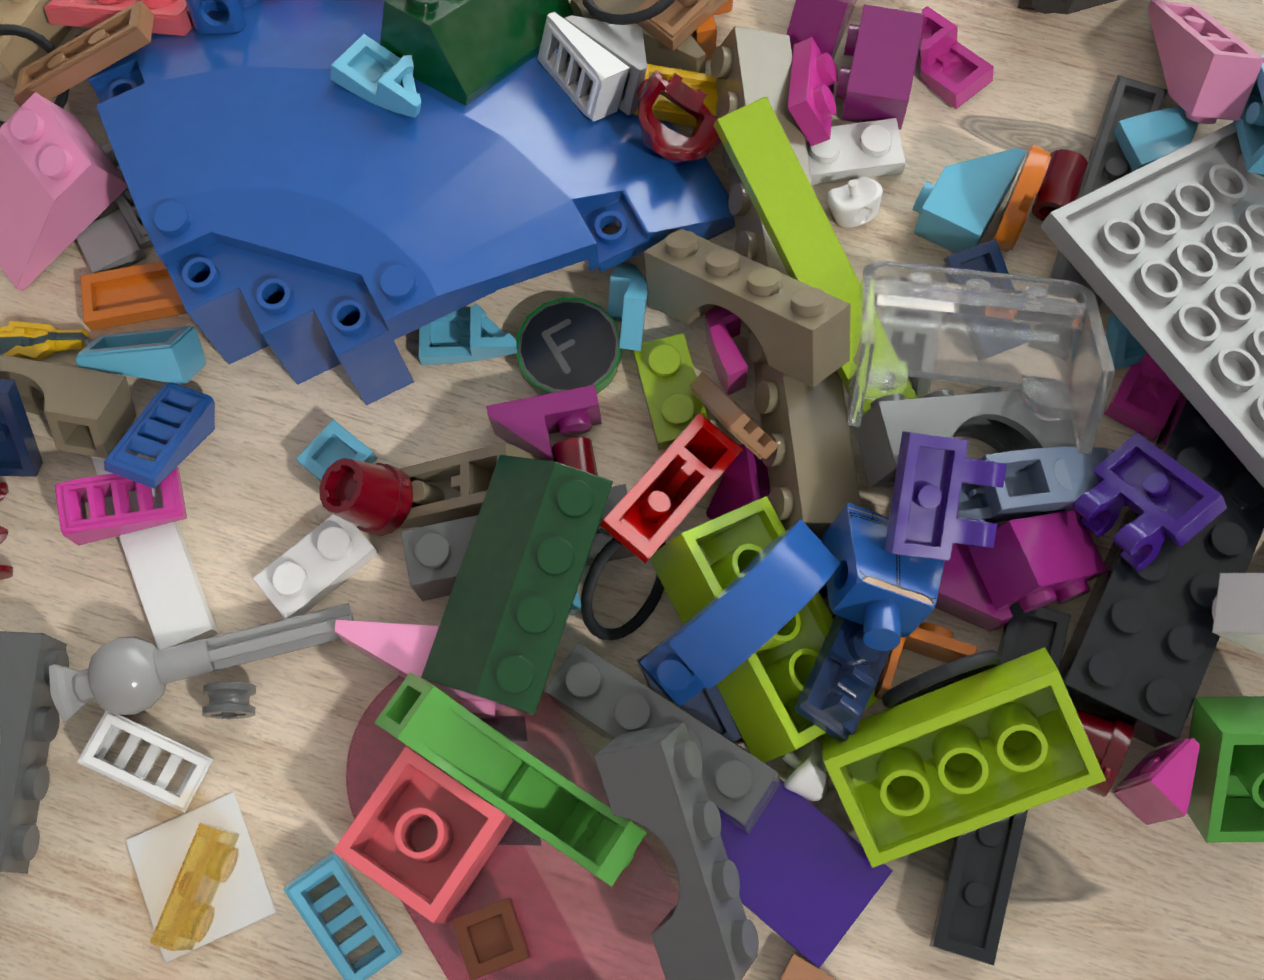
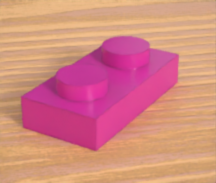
M813 37L794 44L788 110L811 147L827 141L831 137L832 116L836 114V104L833 97L834 84L838 82V72L829 53H821Z

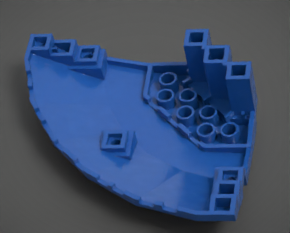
M260 0L254 6L241 10L245 20V27L238 33L206 35L197 33L194 27L186 36L152 33L151 43L88 78L100 101L96 108L153 247L160 260L166 266L186 312L225 361L230 365L270 346L297 385L342 364L366 405L414 383L394 342L395 339L499 289L582 261L585 262L589 271L598 268L601 273L643 253L665 239L669 234L681 228L707 240L735 228L734 215L730 213L728 207L729 195L706 157L677 164L670 162L644 145L639 115H634V113L627 115L619 108L617 112L593 122L579 110L567 93L538 61V54L466 106L414 78L416 92L420 94L421 98L420 113L416 117L405 116L379 107L338 85L330 79L331 65L363 34L380 44L384 1L386 0ZM210 11L206 13L210 18L219 22L228 21L230 17L229 11ZM659 120L669 129L681 134L667 121ZM611 224L617 225L620 228L619 232L613 235H607L602 232L603 228Z

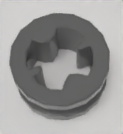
M217 682L203 686V694L208 696L209 704L202 708V716L216 719H240L255 716L256 707L251 706L249 703L250 697L256 694V686L254 684Z

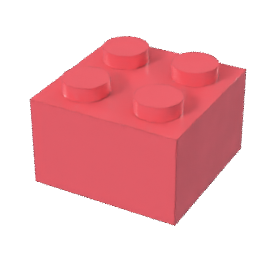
M405 747L332 852L432 923L445 924L513 820L411 749Z

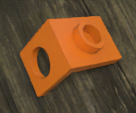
M923 622L909 637L900 638V644L890 651L878 681L875 697L882 700V696L891 689L902 649L949 663L977 653L978 647L952 639L954 633L943 626Z

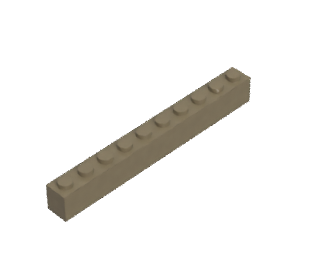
M734 26L722 44L715 48L711 58L710 70L711 75L716 78L718 93L716 116L721 118L767 96L812 186L805 135L788 110L793 58L790 36ZM723 147L722 161L724 167L728 169L730 184L728 207L730 213L734 215L737 236L735 252L789 276L725 147ZM749 328L750 337L747 350L749 359L753 362L755 372V408L760 414L762 429L779 445L766 460L762 458L768 470L770 485L768 499L785 531L801 519L821 540V536L847 503L861 507L842 380L836 370L812 388L770 367L760 342Z

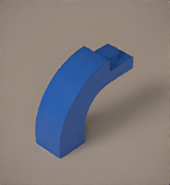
M800 519L761 550L742 573L719 595L653 648L640 663L680 707L704 688L711 689L771 639L813 598L841 563Z

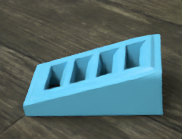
M191 326L103 334L81 350L75 357L79 368L180 384L188 383L206 364V358L196 328Z
M334 852L329 853L286 884L284 888L285 893L344 980H366L402 954L401 948L347 862ZM334 874L339 884L313 901L309 891ZM348 895L353 904L326 922L321 912ZM361 915L367 924L339 943L334 933ZM375 935L380 945L352 964L347 954Z

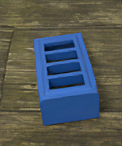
M167 383L152 398L106 458L104 470L155 489L215 430V402L213 398L176 383ZM140 453L145 456L154 458L155 460L154 462H152L141 457H138L137 455Z

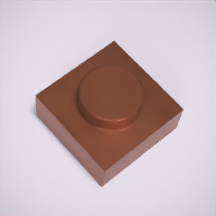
M509 897L451 920L470 980H476L531 958L514 904Z

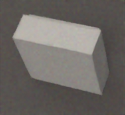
M120 209L92 222L76 238L92 273L125 268L146 258L143 249Z

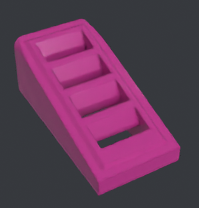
M176 467L160 483L164 507L154 509L151 487L116 474L85 477L55 484L60 529L63 536L80 546L187 519L179 467ZM136 490L139 511L132 512L129 492ZM112 496L115 515L107 516L105 498ZM87 502L89 505L90 519H87L85 503Z

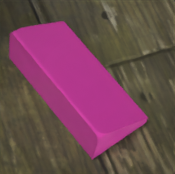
M1186 738L1149 752L1114 788L1116 790L1114 794L1146 825L1184 817L1190 802L1200 744L1194 738Z

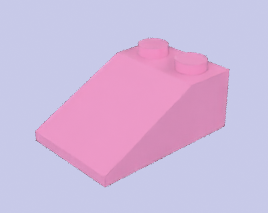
M36 92L0 127V268L15 288L24 291L128 187L124 176L73 114Z

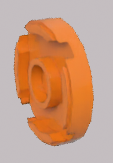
M1032 144L993 239H996L999 249L1009 252L1013 250L1050 163V151L1044 150L1040 146Z

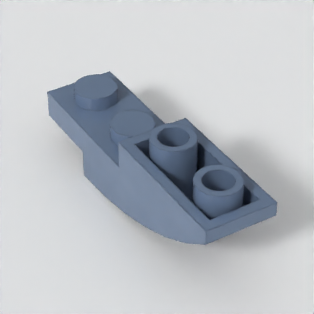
M1049 447L986 454L981 459L1007 464L1003 488L962 483L957 516L985 520V522L996 523L1075 510L1073 508L1075 501L1082 494L1099 484L1093 469L1115 450L1098 447Z

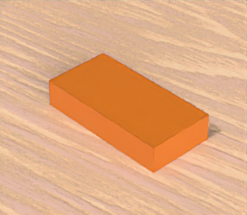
M162 261L80 276L83 323L91 331L187 314L170 274Z

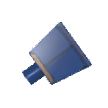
M847 503L821 536V542L841 563L826 582L829 607L836 616L863 625V642L867 647L877 651L892 650L900 644V638L909 637L933 611L937 602L945 560L891 554L885 551L889 517Z

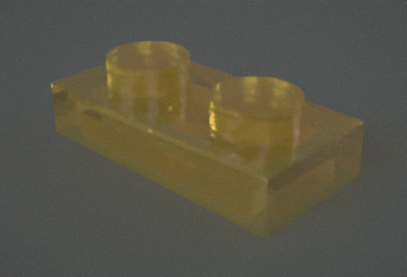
M199 823L150 943L170 951L193 950L195 942L203 940L213 922L215 908L211 906L218 886L220 882L224 883L228 880L237 863L239 850L235 848L240 834L219 826Z

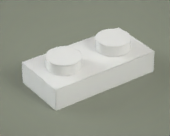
M896 118L831 126L830 139L812 147L805 137L812 185L859 179L863 176L870 178L901 174L904 171L906 161Z
M333 514L253 579L286 619L308 612L379 553L356 525Z

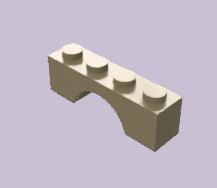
M682 228L669 234L665 239L644 251L650 307L686 325L715 306L726 308L737 315L752 330L763 348L770 367L812 388L850 361V303Z
M0 354V379L15 380L25 411L39 415L48 421L56 448L59 451L106 459L137 416L126 376Z

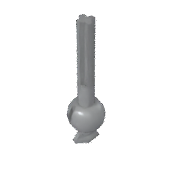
M349 603L162 650H158L150 641L136 636L119 637L102 645L94 653L88 669L79 671L57 664L50 665L51 698L63 722L68 721L86 703L96 701L103 710L116 715H136L151 708L163 696L167 683L341 640L334 631L336 620L354 621L353 614L351 613Z

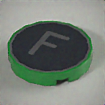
M562 297L543 303L526 317L517 333L516 356L523 378L541 395L595 385L598 394L613 381L617 373L622 349L619 348L620 333L616 322L601 306L586 299Z

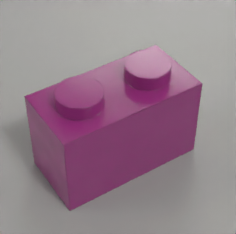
M864 4L860 25L849 24L844 55L854 56L852 67H841L835 98L845 99L841 120L861 123L896 118L898 128L901 130L909 103L925 14Z
M1076 510L1011 520L996 529L994 548L967 545L996 610L1020 604L1023 612H1029L1055 600L1058 604L1069 602L1089 593L1091 589L1087 582L1108 572L1088 529L1081 523L1083 518Z

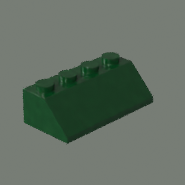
M568 0L384 1L380 45L399 58H402L404 55H412L414 65L413 77L466 106L539 54L548 14L555 12L563 19L570 15L574 16Z
M507 455L499 456L422 673V679L533 716L536 715L611 492L612 480L554 461Z

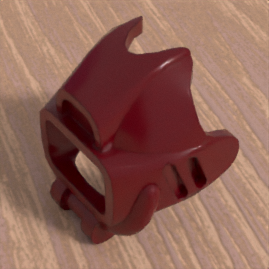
M655 70L649 79L641 83L637 92L639 97L637 108L644 145L675 164L705 157L722 143L714 127V123L718 118L713 116L703 103L707 94L700 89L695 91L682 82L683 78L676 73L667 80L662 78V74ZM659 94L695 117L696 126L690 137L683 136L669 129L655 117L652 112V106Z

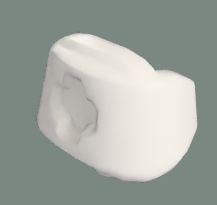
M863 176L857 180H850L848 184L830 190L827 194V203L836 223L841 227L852 228L871 221L880 210L883 189L880 183L874 179Z
M815 740L810 741L800 747L795 753L790 752L781 757L788 764L784 781L786 789L811 801H818L825 795L828 785L826 774L828 771L823 762V749L819 742Z

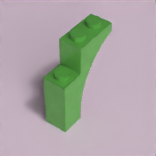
M411 672L374 722L611 887L622 870L631 863L637 847L647 833L631 820L614 816L609 806L526 752L437 687Z

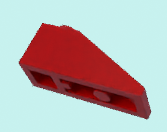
M699 413L603 519L600 526L646 564L715 484L743 448Z

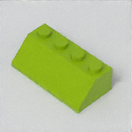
M765 496L681 533L657 550L649 560L682 623L685 624L735 580L760 551L783 534L785 529L768 497ZM819 592L771 639L716 684L751 755L763 763L795 751L825 733L822 729L794 711V707L834 621ZM873 692L865 709L878 702Z
M1045 647L861 719L855 733L849 735L847 741L840 743L827 733L822 735L823 762L872 868L1106 781L1059 670Z

